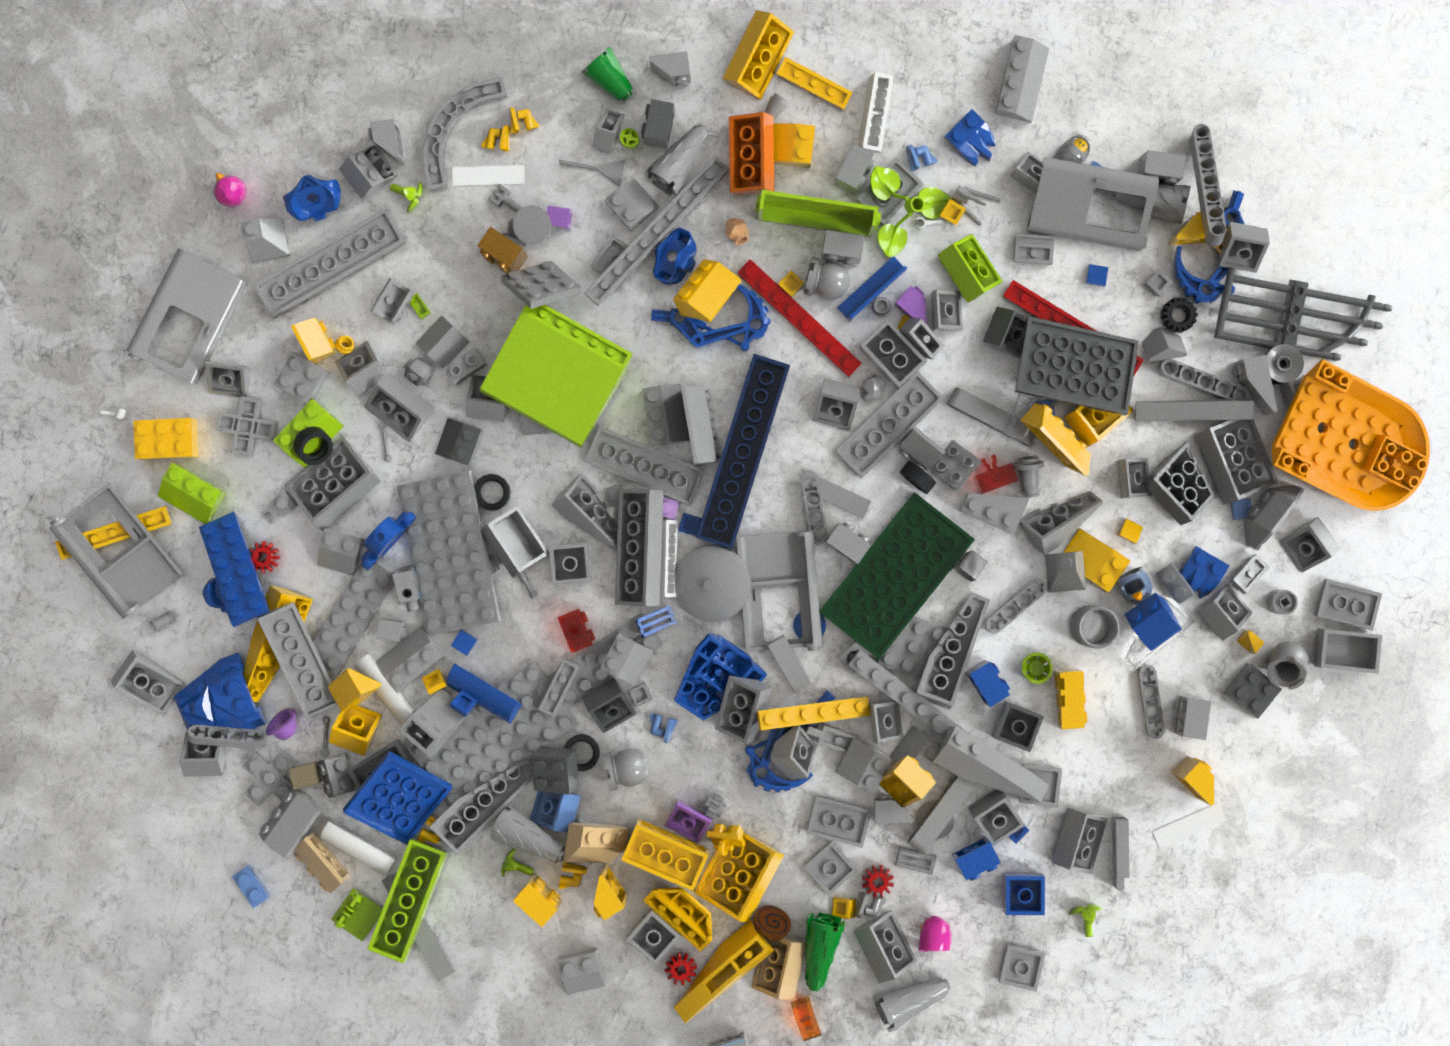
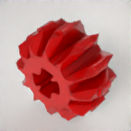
M262 541L261 545L255 543L256 549H249L253 553L251 558L253 559L256 572L260 568L262 574H265L267 570L273 572L272 565L275 567L279 566L275 559L279 560L281 556H275L279 549H273V543L267 546V541ZM262 553L267 554V557L265 558L266 562L261 561V558L263 557Z
M872 865V872L869 869L865 870L869 876L862 875V879L867 881L862 883V887H868L866 889L867 894L873 891L872 896L876 898L877 892H879L882 898L884 897L882 891L885 890L888 894L891 892L887 886L894 887V883L890 882V880L894 879V876L888 875L890 872L889 868L883 871V865H880L879 869L876 870L875 865ZM880 877L883 882L876 885L873 880H877Z
M677 952V958L672 954L670 955L672 961H666L665 963L668 967L664 971L665 973H670L667 979L671 980L674 978L673 984L675 985L678 980H681V985L683 986L685 983L684 979L690 983L692 982L690 976H696V972L693 970L697 969V965L692 964L694 962L693 957L687 960L688 953L681 957V952ZM684 965V969L686 970L678 972V968L676 967Z

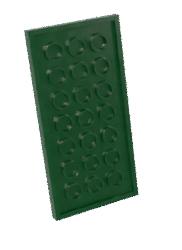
M914 492L868 549L859 564H856L819 612L880 660L975 539Z

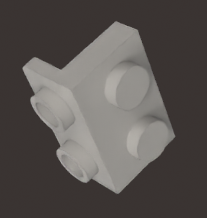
M389 278L370 311L395 324V322L401 319L403 315L402 310L405 305H409L411 302L413 291Z
M346 753L318 761V772L323 777V790L328 798L356 791L354 782L347 772L350 767Z

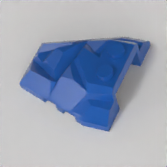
M708 633L695 648L674 697V702L704 721L720 711L729 676L754 679L761 682L767 676V673L752 660L749 654L721 635L716 636Z
M239 652L218 660L174 696L187 731L192 725L254 729L267 723L261 707L255 706L242 674L245 666Z

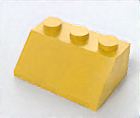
M703 259L675 295L673 301L681 316L711 322L740 284L741 279L721 263Z
M1187 756L1171 773L1198 800L1210 806L1214 804V775L1210 772L1212 768L1205 761L1202 762L1200 759Z

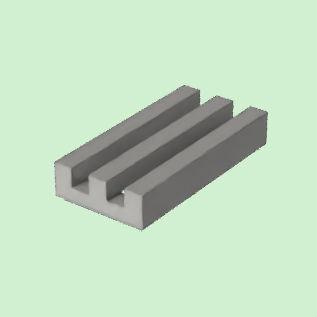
M899 847L895 866L933 875L937 856L929 853L921 854L916 850ZM902 852L929 858L932 860L931 862L921 859L902 855ZM900 860L930 866V869L900 863Z

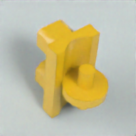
M716 823L713 831H707L706 837L711 838L714 849H718L721 856H726L728 851H733L734 846L745 847L746 842L742 838L743 829L741 826L732 825L730 833H726L727 827Z

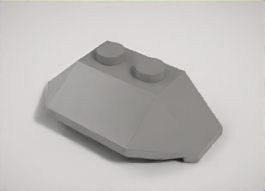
M1288 485L1268 488L1260 495V500L1248 511V515L1245 518L1246 545L1249 548L1257 551L1261 548L1262 544L1274 534L1297 504L1304 489L1299 486Z

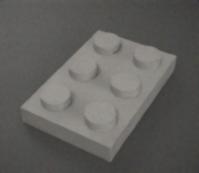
M897 158L886 167L894 170L900 177V188L894 192L898 195L911 198L924 184ZM870 185L856 199L860 204L879 207L878 212L881 213L880 223L882 225L887 224L905 204V200L895 198L892 195L888 200L878 199L873 194Z
M1324 579L1315 616L1373 631L1382 593Z
M816 795L806 833L863 848L872 810Z

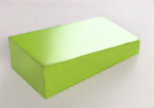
M418 293L413 295L410 304L419 318L423 320L431 312Z

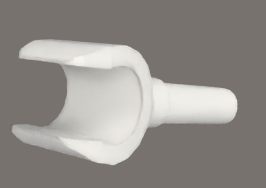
M922 217L916 219V221H924L923 226L917 227L919 230H923L929 225L942 224V219L925 220Z
M119 407L116 413L100 411V415L112 416L121 420H125L129 411Z

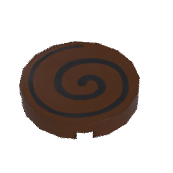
M772 905L762 906L754 914L753 925L755 930L761 936L769 937V940H781L787 936L791 929L789 916L778 907Z

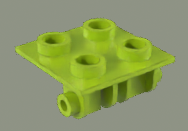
M353 888L331 920L335 922L334 925L337 928L341 929L342 927L360 941H363L379 919L383 908Z

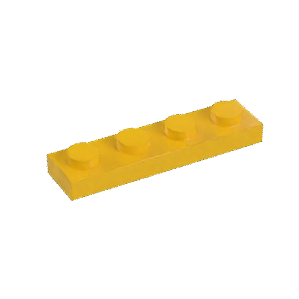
M787 57L784 58L776 73L782 79L843 111L853 94L848 89Z

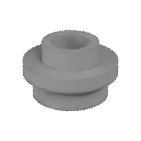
M878 297L872 303V311L877 316H885L891 309V304L885 297ZM882 303L885 306V308L883 310H879L877 307L878 304Z

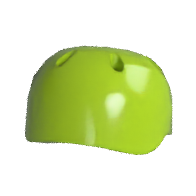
M1037 652L1028 655L1023 660L1022 671L1027 680L1040 684L1046 682L1051 677L1053 666L1045 654Z

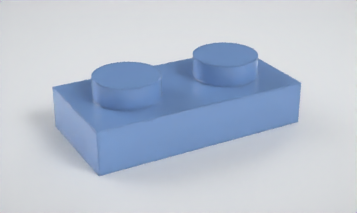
M250 865L232 876L253 908L271 897Z

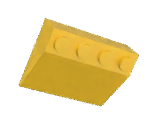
M732 825L729 826L726 833H730ZM743 831L742 838L746 842L745 847L734 846L733 851H728L726 856H721L717 849L694 893L736 920L749 923L784 854Z

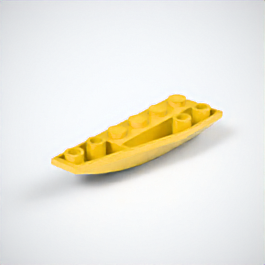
M271 585L265 597L269 611L294 601L303 622H305L313 601L312 598L287 588ZM258 619L250 641L243 674L254 702L260 700L280 667Z
M752 920L719 946L675 1005L674 1009L684 1023L690 1021L774 952V949L765 937L755 930Z

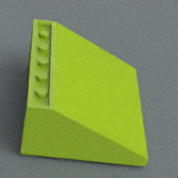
M526 305L481 385L480 392L581 448L626 375L633 354L547 305L532 309Z

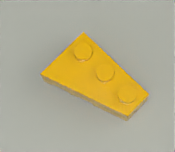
M1079 669L1054 671L1059 728L1062 730L1085 728L1087 713L1084 711V704L1086 703L1084 672Z

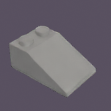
M1256 356L1235 362V366H1233L1234 377H1237L1241 386L1246 387L1250 391V398L1254 399V403L1264 415L1278 412L1267 356Z
M135 650L130 652L111 680L114 689L161 715L165 714L174 701V696L185 685L183 681Z

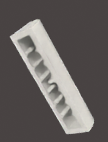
M877 72L869 77L858 143L859 147L871 153H879L882 149L894 76Z
M663 520L660 597H676L677 520Z
M365 655L354 665L360 674L381 683V687L375 693L402 726L415 710L401 692L396 693L385 679L372 655Z
M333 819L327 822L319 838L387 877L398 858Z

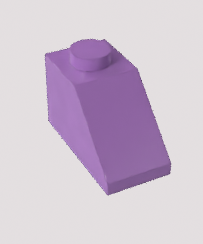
M910 286L894 305L905 315L921 318L927 324L924 292L917 286L915 288Z

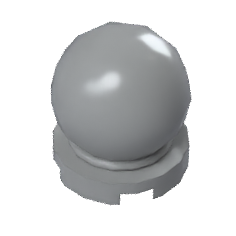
M811 258L804 294L811 296L812 292L816 291L820 297L825 299H837L843 296L850 286V276L845 267L836 262H826L821 265L819 258Z
M1286 641L1279 643L1273 648L1269 656L1267 677L1278 688L1279 685L1289 687L1288 690L1298 688L1304 684L1307 676V666L1309 664L1307 652L1304 647L1296 642Z
M624 749L619 751L615 757L611 756L610 752L602 755L604 769H609L610 775H608L607 783L610 791L618 790L617 785L619 784L626 787H634L642 783L648 775L649 763L647 758L636 749Z

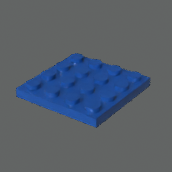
M388 751L345 805L343 812L408 845L409 840L416 835L451 791L452 785Z

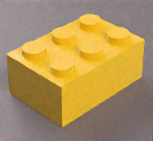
M177 418L133 421L135 459L157 460L199 457L197 419Z
M533 875L517 893L513 902L538 925L543 927L558 910L562 900L560 899L561 895L555 889L550 890L546 886L547 882L542 877Z

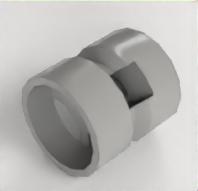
M1274 590L1268 594L1266 605L1272 613L1289 615L1296 610L1298 599L1292 591Z

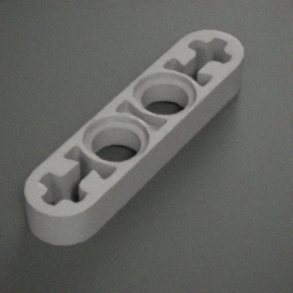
M808 470L801 477L808 529L813 531V535L816 534V527L812 529L811 525L818 526L823 524V527H819V531L824 536L821 537V540L814 537V544L820 545L827 539L818 474L813 470ZM808 474H811V477H815V480L812 481V486H817V489L806 491V488H809V482L805 481ZM816 493L818 501L810 503L807 499L808 494ZM819 512L821 520L818 522L812 521L810 518L811 513Z
M1034 579L987 618L985 622L987 631L998 633L1046 593L1047 584L1041 579ZM1035 583L1042 584V591H1036L1032 594L1035 596L1034 599L1032 598L1031 594L1026 592L1027 589H1029V591L1035 589ZM1022 594L1026 595L1029 600L1024 606L1018 602V598ZM1006 607H1011L1014 610V614L1010 618L1004 616L1003 611ZM997 614H1000L1001 618L1006 622L1003 624V621H1000L997 624V629H990V621H997L999 619Z
M1144 664L1139 667L1137 674L1145 730L1149 737L1159 739L1164 735L1165 728L1157 672L1153 666ZM1145 668L1152 672L1148 677L1149 681H1153L1154 684L1147 683L1143 685V681L1147 682V677L1142 675V672H1145ZM1153 687L1155 690L1154 696L1146 697L1145 689ZM1150 706H1155L1158 710L1157 714L1153 717L1147 713ZM1149 719H1159V722L1155 721L1156 727L1160 728V731L1157 732V735L1151 732V729L1154 728L1153 722L1149 723Z
M192 725L188 729V740L193 744L259 749L264 745V734L259 730ZM212 734H220L221 737L218 738V739H215V738H212L211 735H212ZM237 735L240 736L241 739L232 740L231 737Z

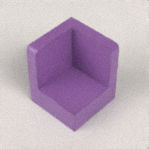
M547 206V213L551 219L552 226L570 230L573 211L569 208Z

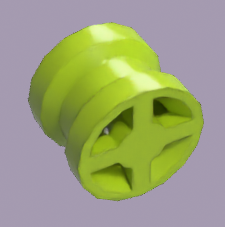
M626 128L620 134L621 144L625 148L633 149L638 146L640 138L636 130Z

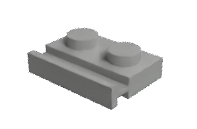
M1016 234L1013 262L1052 265L1055 237Z

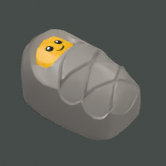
M1077 134L1068 139L1058 149L1053 159L1082 164L1091 152V141L1085 135Z

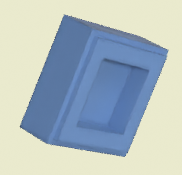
M1250 498L1230 503L1232 519L1237 520L1247 517L1248 511L1252 508Z

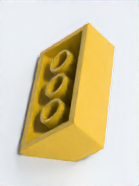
M756 10L722 79L733 87L761 100L794 31L772 13Z
M1034 403L1020 421L1066 468L1087 476L1089 474L1091 456L1086 450L1087 446L1082 441L1075 439V433L1069 428H1065L1063 426L1064 422L1059 417H1054L1051 414L1053 411L1046 404Z
M607 863L603 865L599 875L594 899L595 907L593 908L598 918L602 917L605 921L625 907L628 894Z

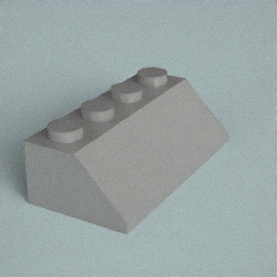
M1014 36L997 101L996 115L1032 123L1048 57V47L1031 38Z

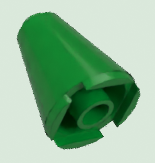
M610 46L582 71L584 76L618 101L621 99L625 101L633 94L631 92L633 87Z

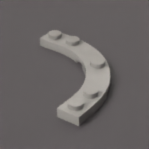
M503 77L474 83L463 88L462 91L449 98L436 112L427 130L423 148V164L429 191L448 187L444 170L443 152L446 138L453 124L462 114L478 104L506 98L507 94Z

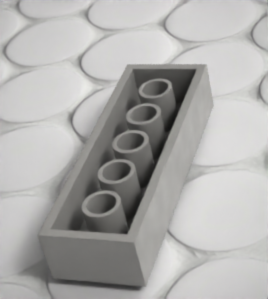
M619 489L615 605L660 606L664 491Z

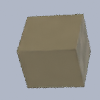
M317 761L288 769L293 790L322 782L318 772Z

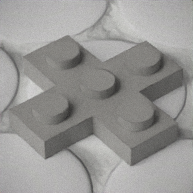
M241 396L238 415L219 412L216 431L234 434L231 453L252 456L255 438L274 440L277 422L258 419L262 400Z
M284 749L280 751L271 763L255 751L242 766L256 778L244 794L258 806L271 792L282 801L284 794L293 787L292 782L285 776L289 772L288 769L293 768L297 761Z

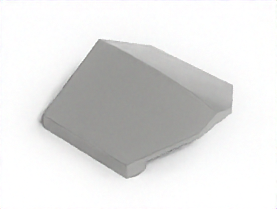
M1166 328L1153 330L1143 341V347L1149 362L1187 356L1181 336Z

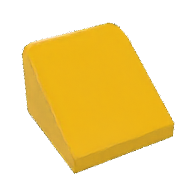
M1126 518L1117 535L1133 544H1137L1143 527Z
M833 897L832 915L844 919L855 918L856 899Z

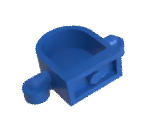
M402 512L397 519L389 516L383 520L363 543L368 550L361 557L363 562L361 566L368 571L379 558H383L406 533V528L413 523L416 516L412 512L408 514Z

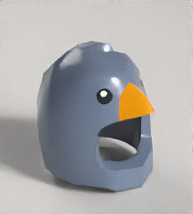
M1137 567L1124 573L1116 582L1123 597L1132 604H1140L1151 596L1152 583L1142 567Z

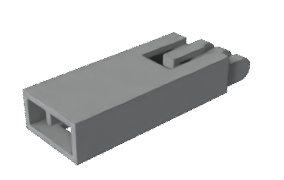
M1111 817L1113 886L1118 891H1123L1125 888L1124 878H1130L1129 821L1125 817Z

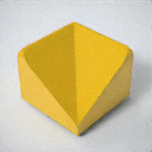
M1245 630L1237 639L1241 646L1253 654H1256L1264 644V641L1250 630Z

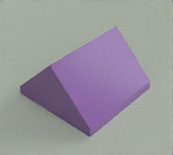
M678 799L664 826L699 843L712 818Z

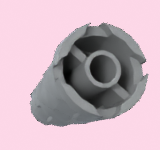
M701 124L699 126L695 125L645 171L647 178L650 179L653 176L654 180L652 183L657 188L670 196L672 193L673 196H676L703 148L702 146L709 137L708 129Z
M1158 183L1151 215L1182 224L1191 186ZM1113 192V197H1116L1119 203L1129 205L1138 210H1144L1145 197Z
M509 805L507 806L509 811L504 809L500 813L492 830L496 831V834H491V840L554 863L563 861L565 847L540 829L533 821L521 814L515 807Z
M936 977L919 984L883 994L879 993L874 996V1000H879L875 1005L883 1024H889L890 1027L887 1030L892 1032L920 1012L929 1008L932 1004L945 998L948 990H950V985L946 979Z

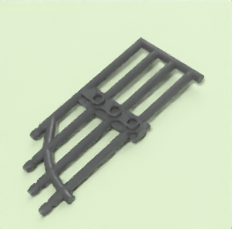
M1228 268L1214 338L1270 349L1277 345L1288 344L1297 348L1302 355L1340 361L1341 355L1331 353L1330 351L1345 343L1367 346L1368 340L1358 339L1353 336L1362 327L1382 329L1383 324L1367 320L1371 309L1391 312L1393 306L1375 302V295H1368L1367 300L1308 289L1309 283L1290 279L1289 285L1239 276L1235 275L1236 269ZM1233 282L1286 292L1285 304L1231 294ZM1307 296L1364 308L1360 317L1355 318L1304 308ZM1229 301L1282 311L1281 323L1227 313ZM1303 315L1351 324L1353 326L1344 335L1300 327ZM1225 320L1279 330L1277 342L1223 332ZM1298 334L1333 341L1318 350L1296 346Z

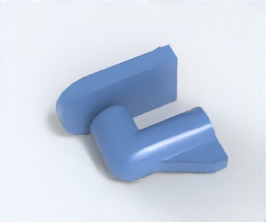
M912 145L906 146L910 171L917 170L920 167L917 158L919 155H922L925 166L938 162L929 152L926 145L916 148Z
M650 713L651 734L658 737L664 736V743L668 744L679 720L669 718L665 731V729L660 728L663 716Z

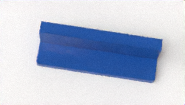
M893 256L843 301L837 309L849 322L852 321L906 272L908 268L906 266L903 267Z

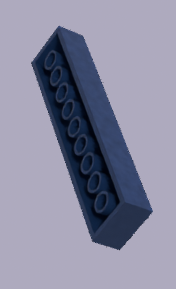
M753 354L696 538L733 549L790 368L789 364Z

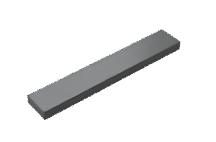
M1254 399L1136 401V422L1254 419Z
M396 873L382 880L388 893ZM424 916L415 942L439 982L453 974L455 969Z

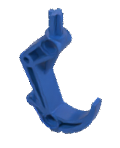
M1233 190L1228 207H1224L1226 229L1230 223L1226 220L1227 214L1233 216V222L1245 224L1239 211L1244 193L1241 191ZM1177 246L1174 256L1176 280H1179V287L1184 289L1183 293L1187 298L1189 296L1193 297L1194 303L1209 302L1211 304L1217 300L1220 294H1223L1224 285L1219 284V282L1227 274L1228 268L1218 265L1207 280L1194 277L1183 266L1181 260L1182 247ZM1233 285L1231 294H1233L1235 291V287ZM1202 286H1206L1208 288V295H1204L1201 292Z
M741 284L736 289L747 300L749 307L747 322L712 329L706 326L707 323L686 316L682 322H676L674 316L680 313L677 308H671V311L652 309L651 321L670 322V325L674 326L696 349L728 340L740 346L741 351L746 352L749 350V344L753 340L761 339L765 336L768 325L771 324V320L766 317V314L769 313L768 308L762 305L764 301L758 298L754 291H750ZM758 320L761 323V327L759 329H752L750 326L751 321ZM698 328H700V329H702V330L706 329V330H708V331H706V332H700ZM741 334L745 335L742 343L733 339V337Z
M826 691L816 703L833 701L835 697ZM790 726L786 730H784L785 727L770 729L768 738L755 746H746L745 753L750 755L751 761L747 767V773H749V777L755 787L760 785L764 787L763 791L770 792V790H775V793L781 790L789 791L791 788L799 787L813 776L810 772L808 778L788 780L779 777L768 767L774 743L794 726ZM765 745L762 757H759L755 753V749ZM759 767H764L767 773L765 776L759 777L756 775V770Z

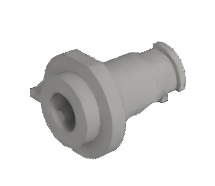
M1037 455L1020 457L1018 462L1013 463V469L1019 470L1023 492L1021 495L1025 498L1040 496L1038 492L1039 469L1044 467V461L1039 460Z

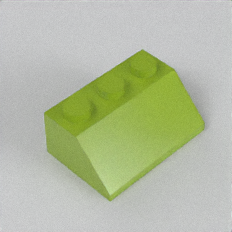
M973 233L953 243L938 254L942 265L945 266L952 281L955 282L967 303L977 299L1003 282Z
M312 398L273 441L286 454L305 468L308 464H305L296 455L293 448L296 436L303 429L315 426L323 429L332 440L344 425L317 400ZM316 437L309 440L303 452L305 454L317 452L321 448L323 439Z
M172 462L162 478L158 497L200 522L207 524L211 521L227 492L180 464Z

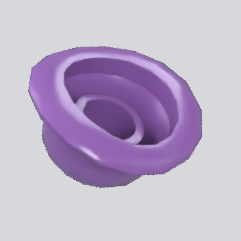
M287 708L277 713L268 724L266 735H274L280 740L292 737L297 730L295 710Z

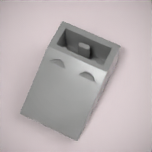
M441 689L417 709L398 731L423 753L433 758L466 717L450 707V703L454 698Z

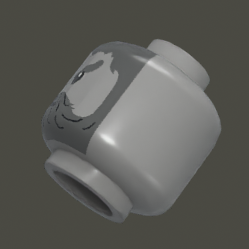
M419 357L414 360L409 359L404 365L406 369L404 376L416 386L426 385L433 376L431 373L432 367Z

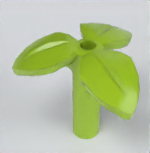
M419 182L416 190L414 187L403 188L393 183L390 186V190L405 196L411 201L407 208V212H410L419 203L418 197L422 196L423 185L422 182Z
M511 849L501 866L502 877H505V871L515 870L532 876L534 869L514 861L513 854L516 849Z
M1087 904V907L1080 905L1073 908L1069 915L1081 913L1084 919L1085 936L1092 937V924L1096 917L1095 911H1101L1102 908L1093 904Z

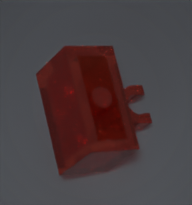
M994 454L991 455V465L993 467L991 469L990 465L986 463L985 458L980 459L987 471L973 476L979 494L1018 481L1013 464L1009 463L997 467V458Z
M580 609L557 617L571 653L594 644L593 640L596 638L592 629L588 630L586 622L589 621L585 611L581 612Z

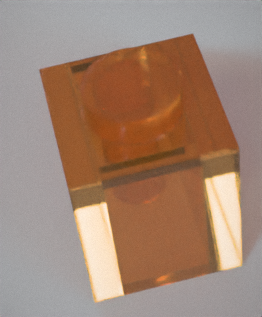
M809 996L790 1002L803 1041L822 1036Z

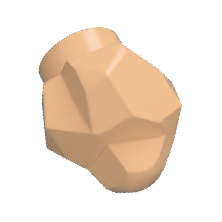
M728 219L726 222L727 238L737 246L745 244L749 240L747 224L743 219Z

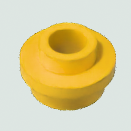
M340 336L335 341V348L342 354H350L354 349V341L349 336Z

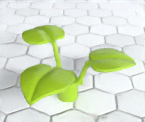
M875 166L870 176V186L873 194L883 201L888 200L891 195L905 200L904 207L908 212L895 226L889 223L879 229L877 241L885 256L893 257L897 255L907 243V232L903 228H898L900 224L912 216L913 213L920 211L928 219L938 218L951 197L934 187L923 188L918 193V196L912 198L898 195L894 192L900 188L899 175L890 168Z

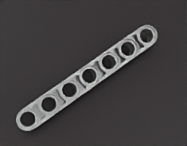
M1197 124L1191 134L1190 148L1204 235L1208 245L1219 246L1223 242L1226 233V222L1211 132L1207 125Z

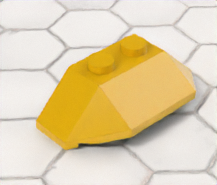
M682 887L655 888L643 899L651 909L700 952L711 943V912Z

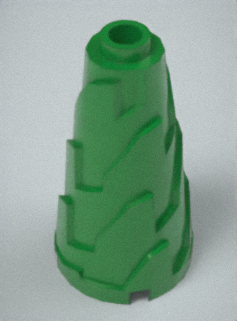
M810 913L806 919L807 946L805 961L807 962L805 980L809 990L820 991L826 985L830 966L833 963L842 932H844L845 921L841 922L840 917L827 913H818V917H814V913Z

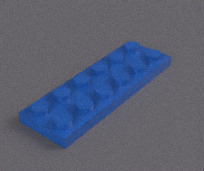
M233 511L200 526V533L231 625L236 627L269 612L237 514Z

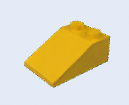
M773 123L774 164L810 168L815 126L796 123Z
M1130 405L1128 415L1134 411ZM1076 406L1063 418L1079 439L1089 447L1101 440L1128 415L1123 416Z
M1080 528L1062 552L1083 551L1085 579L1106 593L1110 592L1130 563L1129 559Z
M907 755L884 773L879 785L897 803L905 807L921 800L936 782L928 771L923 770L919 766L916 759Z

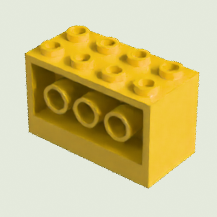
M638 818L621 860L693 891L708 858L709 849Z

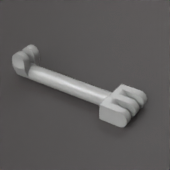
M501 184L498 185V188L503 191L502 194L496 190L493 192L498 199L496 200L491 196L488 199L499 208L504 203L516 213L522 209L520 205L508 197L511 192Z

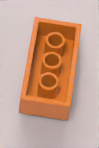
M765 112L729 116L730 193L738 196L761 194L762 190L775 192L773 116Z

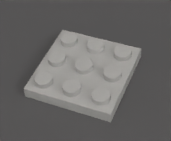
M545 261L542 264L528 266L525 269L512 271L501 276V282L531 309L581 293V286L552 261Z
M913 617L877 663L884 668L921 680L929 656L948 628Z

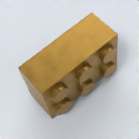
M491 226L477 245L481 250L479 253L482 254L484 259L491 264L496 262L500 270L506 274L520 270L528 258L522 247Z

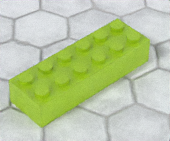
M415 838L409 840L367 950L400 963H405L408 960L449 851Z

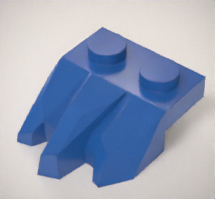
M973 109L944 137L966 162L975 167L978 164V156L990 161L992 153L988 146L994 147L996 145L994 135L987 123Z
M1195 546L1179 571L1194 592L1198 591V597L1201 599L1209 595L1216 588L1230 565Z

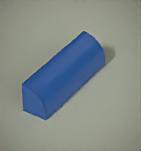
M454 663L446 680L448 687L458 693L463 690L477 699L479 706L511 724L522 706L521 703Z

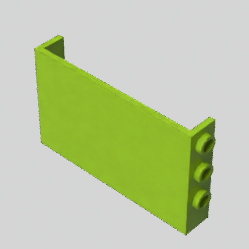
M762 190L761 195H757L755 213H759L758 221L871 237L874 230L877 231L881 220V213L878 212L879 207L767 190Z

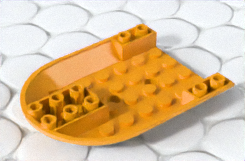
M1321 359L1303 376L1271 446L1273 466L1354 507L1370 511L1386 510L1407 500L1421 484L1427 471L1430 457V444L1426 427L1418 413L1411 406L1324 359ZM1322 422L1324 430L1322 433H1319L1317 427ZM1351 439L1355 440V447L1353 449L1349 447Z

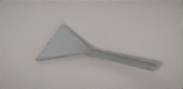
M625 159L599 167L559 160L560 164L597 170L616 185L621 186Z

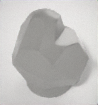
M876 374L865 379L862 385V399L865 402L882 396L883 386L885 385L884 379Z

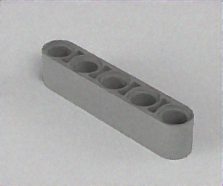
M1167 359L1158 365L1157 370L1160 376L1218 399H1237V391L1242 392L1243 399H1250L1251 394L1246 387L1179 361ZM1166 363L1171 365V373L1165 372L1164 365ZM1183 370H1186V371L1189 372V374H1190L1189 380L1183 379V377H1182V372H1183ZM1201 377L1207 379L1208 384L1206 387L1201 386ZM1219 384L1225 386L1224 394L1218 391Z
M955 387L947 403L951 408L1028 447H1031L1036 437L1020 421L1021 419L958 387Z
M955 776L912 833L907 843L921 854H925L974 789L976 783L967 782Z

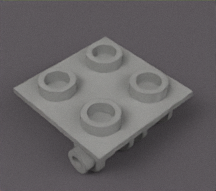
M953 440L945 449L946 452L933 465L930 471L948 483L952 489L958 491L982 461Z

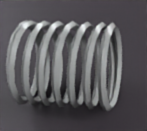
M1084 606L1073 614L1070 621V632L1073 638L1079 644L1089 648L1102 649L1110 646L1117 639L1120 631L1116 615L1110 609L1102 606ZM1097 610L1105 616L1108 629L1106 635L1100 641L1089 643L1083 637L1081 623L1088 613Z

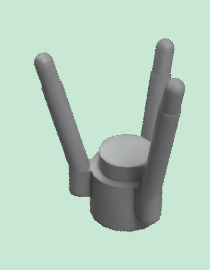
M960 185L952 197L953 200L964 206L962 203L967 204L969 199L986 206L985 202L971 196L972 194L997 202L1001 201L1000 198ZM966 208L965 213L978 225H982V222Z

